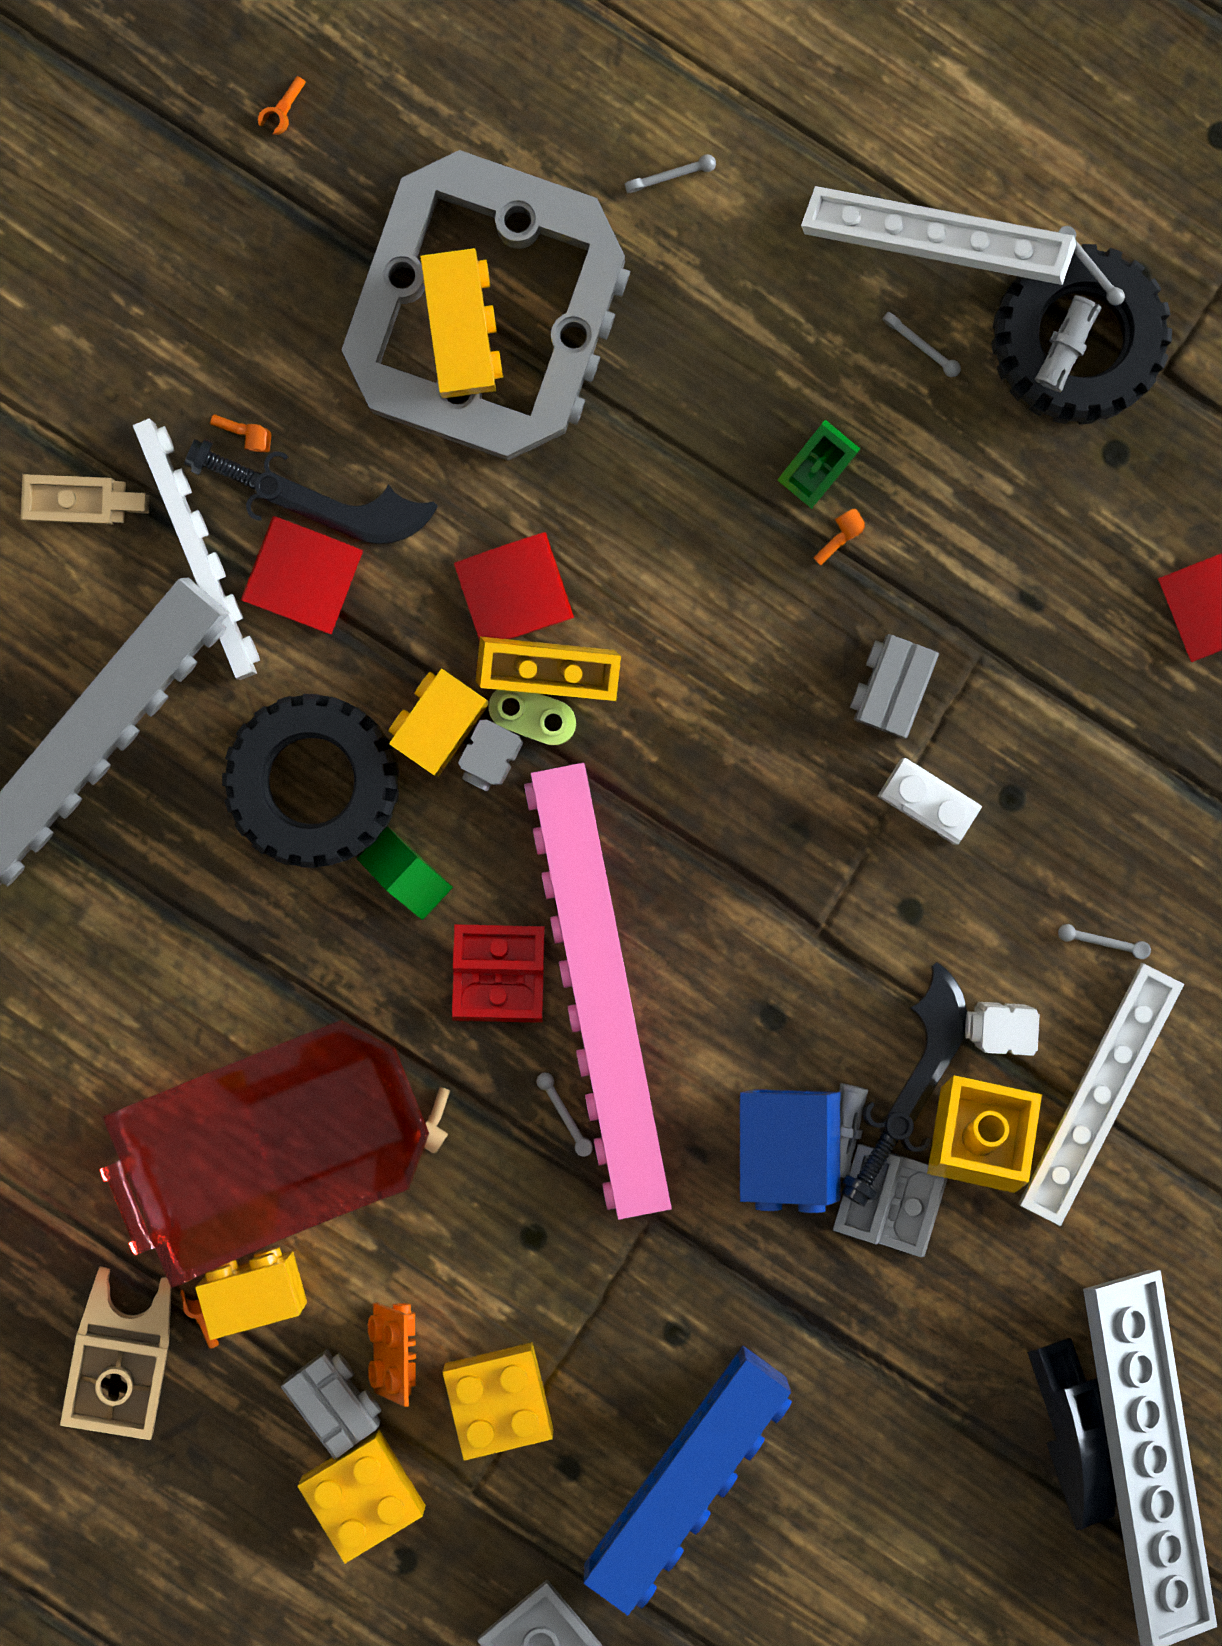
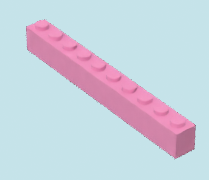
M585 763L531 773L532 782L524 784L529 811L538 809L541 827L533 828L537 854H547L550 871L541 873L546 899L555 898L558 916L550 917L555 944L564 942L567 960L559 961L563 986L564 988L573 987L576 1004L568 1006L572 1032L581 1031L585 1048L576 1050L581 1077L590 1075L593 1093L585 1094L589 1119L590 1121L599 1120L602 1135L601 1138L594 1139L598 1165L607 1164L611 1182L602 1183L607 1210L616 1208L618 1220L672 1209Z

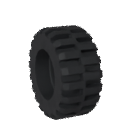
M1082 244L1081 246L1114 287L1123 290L1125 298L1121 304L1112 305L1108 302L1107 292L1073 252L1063 285L1017 276L1001 299L999 310L994 317L992 328L995 329V336L991 341L993 355L998 357L999 365L996 368L1001 380L1007 379L1012 387L1009 392L1017 401L1021 398L1030 405L1028 410L1038 416H1041L1043 413L1052 416L1053 422L1066 424L1069 421H1078L1079 425L1092 424L1096 420L1103 418L1107 420L1118 415L1149 391L1157 381L1156 377L1164 369L1168 359L1166 349L1172 342V329L1167 328L1166 319L1171 314L1168 302L1161 303L1158 293L1162 290L1155 278L1148 281L1141 273L1145 269L1143 265L1135 259L1131 264L1121 258L1123 252L1111 247L1107 252L1097 250V244ZM1074 293L1093 296L1104 302L1114 312L1120 323L1123 343L1116 361L1107 370L1095 376L1075 377L1068 375L1062 392L1042 386L1041 383L1035 381V377L1038 375L1046 359L1039 340V326L1043 314L1053 302L1063 296Z
M303 694L301 696H288L278 699L276 703L268 707L264 706L255 712V716L247 724L243 723L236 733L238 736L232 747L229 746L225 757L228 761L226 773H222V786L226 788L227 799L224 801L228 813H232L236 822L234 826L241 836H245L253 844V848L261 854H266L274 858L275 861L286 865L315 868L347 861L357 856L358 853L367 847H370L378 839L379 834L387 827L393 816L391 814L395 802L397 803L398 776L400 775L398 763L392 751L394 749L389 744V739L379 728L380 726L371 717L343 700L318 694ZM307 738L323 739L336 745L347 756L354 773V789L347 806L336 817L319 824H305L286 816L274 802L269 785L271 767L279 753L293 742Z

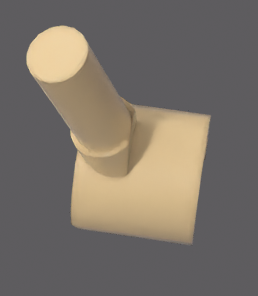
M439 1087L431 1115H429L418 1136L420 1145L432 1153L438 1151L448 1133L437 1127L450 1090Z

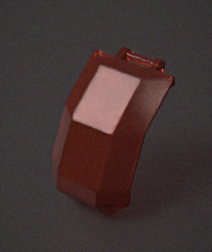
M340 1020L103 1116L120 1160L101 1167L98 1171L103 1182L108 1181L131 1238V1241L127 1243L132 1255L140 1254L155 1247L169 1284L173 1288L281 1239L376 1201L407 1191L413 1180L429 1136V1131L396 1049ZM126 1173H127V1175H128V1178H129V1180H130V1183H131V1185H132V1188H133V1190H134V1193H135V1195H136V1198H137V1200H138V1203H139V1205H140V1208H141V1210H142V1213H143V1215H144V1218H145L146 1223H147V1225H148V1228H149V1230H150L149 1233H148V1230H147L146 1225H145V1223H144V1220H143V1218H142V1215H141V1213H140V1210H139V1208H138V1205H137V1203H136V1200H135V1198H134V1195H133V1193H132V1190H131V1188H130V1185H129V1183H128V1180H127V1178H126V1175H125Z

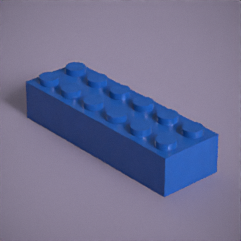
M745 1346L740 1348L585 1561L583 1583L626 1615H629L635 1606L642 1609L648 1603L657 1588L654 1581L662 1569L669 1572L680 1559L684 1551L681 1544L687 1534L692 1532L696 1535L702 1529L711 1514L707 1508L714 1497L718 1494L723 1498L728 1493L738 1477L734 1473L738 1464L744 1457L750 1461L755 1456L765 1440L761 1434L770 1420L778 1423L789 1409L792 1401L788 1399L791 1390L786 1376Z

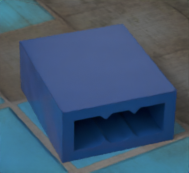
M765 1089L740 1092V1202H755V1210L778 1211L782 1210V1204H798L799 1212L821 1213L826 1211V1205L840 1201V1092Z

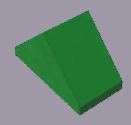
M824 420L777 481L812 509L854 459L860 448L827 420Z
M388 826L379 834L378 839L357 858L387 892L421 920H424L453 888L449 882Z

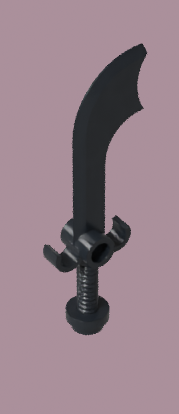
M194 439L184 462L185 465L192 467L191 472L196 475H200L202 469L207 468L256 490L257 493L252 495L246 504L247 512L254 520L262 521V518L252 512L251 505L254 500L262 498L350 537L368 543H393L412 536L427 524L438 507L433 501L417 503L406 500L394 492L389 484L381 496L368 504L359 506L343 504L271 472L269 463L273 458L281 457L284 460L289 458L285 453L279 451L272 452L266 457L264 462L266 472L260 473L253 469L250 470V468L245 466L241 467V464H237V462L212 453L213 442L204 439L202 443Z
M938 962L931 966L932 976L927 992L918 1003L909 1008L920 1018L925 1029L926 1045L923 1055L888 1114L882 1118L880 1123L874 1122L871 1118L870 1113L875 1106L873 1102L868 1103L863 1109L864 1122L872 1128H880L882 1134L875 1145L876 1147L873 1148L869 1158L866 1159L864 1166H862V1170L859 1171L860 1174L857 1175V1178L846 1175L842 1182L845 1187L841 1192L846 1198L862 1207H865L868 1201L873 1202L878 1193L870 1185H873V1181H875L882 1166L885 1164L884 1162L887 1161L889 1154H891V1150L894 1149L899 1140H901L903 1147L910 1152H920L929 1146L931 1138L923 1139L918 1147H914L909 1142V1136L913 1132L916 1119L953 1059L965 1034L967 1009L963 993L951 973Z

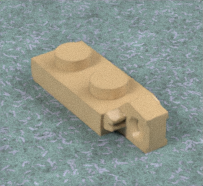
M23 474L20 520L105 525L124 523L125 513L149 514L150 495L126 492V482L115 481L113 478Z

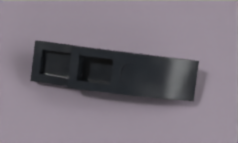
M1071 1338L1027 1352L1057 1438L1046 1444L1076 1530L1084 1529L1114 1517L1116 1491L1098 1378L1086 1381Z

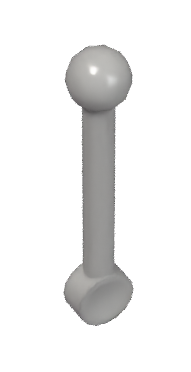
M706 154L701 156L698 162L646 178L634 179L626 182L624 185L627 193H633L644 187L699 170L711 172L716 166V160L712 155Z
M1063 226L1058 231V233L1074 235V238H1076V231L1071 226ZM1075 240L1074 253L1107 292L1108 302L1112 305L1121 304L1125 298L1123 290L1114 287Z
M887 312L882 318L889 327L897 330L940 364L946 376L956 377L960 373L961 366L958 361L945 358L902 324L895 315Z
M1064 924L1058 930L1059 938L1065 942L1076 939L1132 952L1133 956L1138 959H1145L1151 953L1150 945L1144 941H1138L1134 944L1077 931L1070 924Z
M541 1073L537 1077V1086L547 1092L574 1138L576 1153L583 1157L588 1156L593 1150L592 1142L587 1138H583L553 1086V1076L549 1073Z

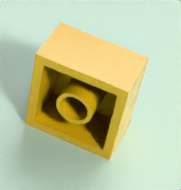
M442 668L437 675L429 672L414 693L420 698L411 713L403 709L388 730L389 733L394 735L389 743L391 746L438 777L490 703Z
M952 1076L940 1089L927 1174L1012 1193L1021 1189L1029 1183L1042 1094L965 1077Z
M280 1247L255 1253L254 1258L250 1259L249 1263L238 1266L236 1259L210 1266L211 1270L205 1272V1277L195 1287L210 1340L297 1317L307 1304L294 1252L290 1251L282 1254Z
M533 1342L445 1363L443 1377L464 1461L553 1439L554 1429Z
M380 1429L356 1443L334 1460L332 1457L302 1475L298 1484L299 1490L344 1564L423 1517L426 1506Z

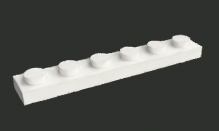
M818 186L814 188L801 224L806 235L1063 285L1076 246L1074 235Z
M150 418L133 425V428L197 585L230 613L222 622L227 628L219 639L235 678L242 680L255 675L257 672L253 663L260 661L258 652L250 636L243 638L236 622L243 619L239 605L233 594L225 595L219 581L226 577L221 561L216 552L208 554L202 539L209 535L206 524L199 510L191 512L185 497L192 493L188 480L182 468L174 470L168 456L169 453L175 451L171 438L165 426L157 429L156 424Z
M1144 963L1140 964L1018 1203L1020 1206L1059 1226L1062 1225L1184 986L1183 983Z

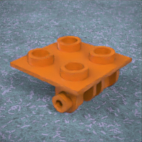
M373 1303V1315L368 1320V1335L373 1343L374 1360L370 1361L368 1367L370 1385L374 1388L375 1394L401 1406L409 1407V1395H412V1387L416 1386V1363L413 1361L408 1362V1360L416 1359V1353L408 1352V1347L416 1345L415 1339L408 1338V1336H415V1312H411V1304L409 1303L393 1304V1309L380 1303Z

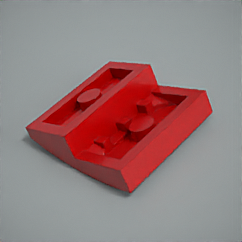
M272 516L241 601L331 635L363 550Z
M546 532L454 563L479 641L480 637L511 640L574 618Z
M1221 553L1158 578L1191 662L1222 651Z
M454 924L453 1021L543 1023L545 926Z

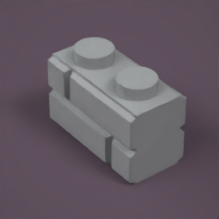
M890 634L885 636L883 643L875 640L866 662V666L873 668L868 684L865 685L859 682L850 704V708L857 710L854 720L899 738H908L939 653Z
M487 719L480 720L471 736V740L474 743L472 745L467 744L458 764L461 766V769L465 770L462 777L463 780L484 791H488L491 784L496 786L503 784L511 768L508 762L515 761L523 741L520 736Z
M326 1349L286 1378L280 1387L335 1460L379 1427L381 1420L377 1414L381 1412V1408L368 1390L365 1389L360 1393L352 1383L350 1378L355 1374L346 1359L340 1353L333 1357L329 1350Z

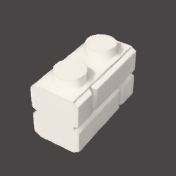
M907 758L900 759L877 796L929 830L937 832V835L954 845L960 843L982 808L981 805Z
M978 1002L974 1007V1012L967 1011L965 1036L985 1053L1006 1054L1010 1052L1014 1055L1034 1056L1035 1052L1038 1051L1040 1014H1038L1036 1009L1025 1004L1005 1003L1002 1005L1000 1003Z

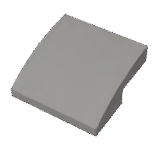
M858 1144L849 1176L857 1178V1175L860 1174L859 1171L862 1170V1166H864L874 1147ZM891 1153L887 1161L884 1162L885 1164L882 1166L875 1181H873V1185H870L878 1193L874 1201H868L866 1206L862 1207L843 1195L833 1231L873 1244H882L918 1257H925L948 1178L927 1174L928 1163Z

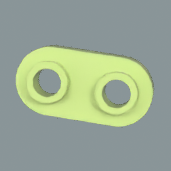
M496 690L489 700L488 709L492 720L497 725L511 732L554 746L567 742L575 732L576 718L572 709L564 702L538 693ZM510 698L516 699L520 705L518 713L513 716L506 715L502 709L504 701ZM550 714H557L562 719V726L557 731H549L545 727V719Z

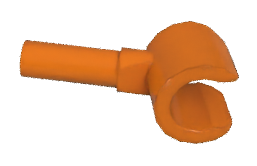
M296 76L275 107H267L259 113V126H263L271 114L277 113L280 123L275 128L273 134L280 135L284 133L289 125L287 113L306 81Z
M215 414L212 416L211 425L237 435L245 436L244 450L263 453L270 451L272 435L267 428L257 424L246 425L237 423Z
M851 509L835 519L841 533L834 536L813 557L820 565L841 545H844L847 541L863 532L865 522L857 509Z
M181 1290L180 1296L184 1313L188 1317L196 1319L208 1348L211 1349L218 1346L219 1342L217 1339H209L199 1299L194 1301L188 1300L184 1290Z

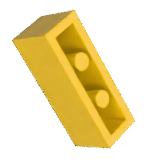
M475 248L420 256L439 392L442 399L496 391L495 379L503 378L500 352L490 351L488 334L497 333L493 305L484 306L482 288L490 287L487 260L478 261Z
M480 637L475 682L480 688L616 701L621 655L615 650Z

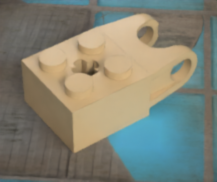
M100 1266L76 1335L60 1426L151 1440L169 1349L172 1279L168 1277L161 1278L159 1289L152 1305L145 1312L138 1315H127L120 1312L113 1305L110 1297V1269ZM112 1374L121 1375V1381L127 1383V1390L121 1389L119 1395L110 1394V1386L103 1384L104 1377L110 1379Z

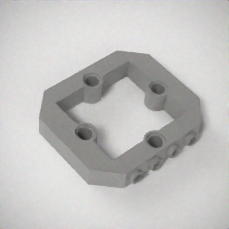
M458 150L401 178L341 350L373 414L509 461L565 434L569 423L578 424L586 400L578 397L584 380L592 382L600 356L593 353L599 337L607 340L615 314L608 310L614 295L622 297L630 271L623 269L625 255L597 198ZM438 198L495 218L499 238L511 248L522 249L529 247L542 234L588 251L567 313L556 319L552 326L551 342L553 353L531 416L481 399L482 393L470 395L469 399L463 404H452L446 398L442 399L438 380L435 383L380 364L401 304L415 302L425 291L422 264L417 258ZM517 212L524 213L531 219L528 229L520 233L510 231L505 225L508 217ZM409 268L415 273V280L408 288L400 289L391 284V276L397 269ZM571 327L582 329L587 336L585 343L575 349L566 347L561 342V335L566 329Z

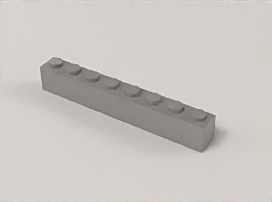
M189 577L176 581L0 791V885L3 883L8 887L22 873L25 866L21 863V860L31 849L37 853L54 834L49 829L59 815L63 819L67 818L82 801L78 793L89 781L94 785L102 778L111 766L106 760L116 748L123 751L135 739L140 731L135 725L144 714L147 713L151 717L162 707L169 697L164 693L166 688L174 679L178 682L184 680L197 664V661L192 657L203 644L210 648L226 630L227 627L222 622L230 613Z

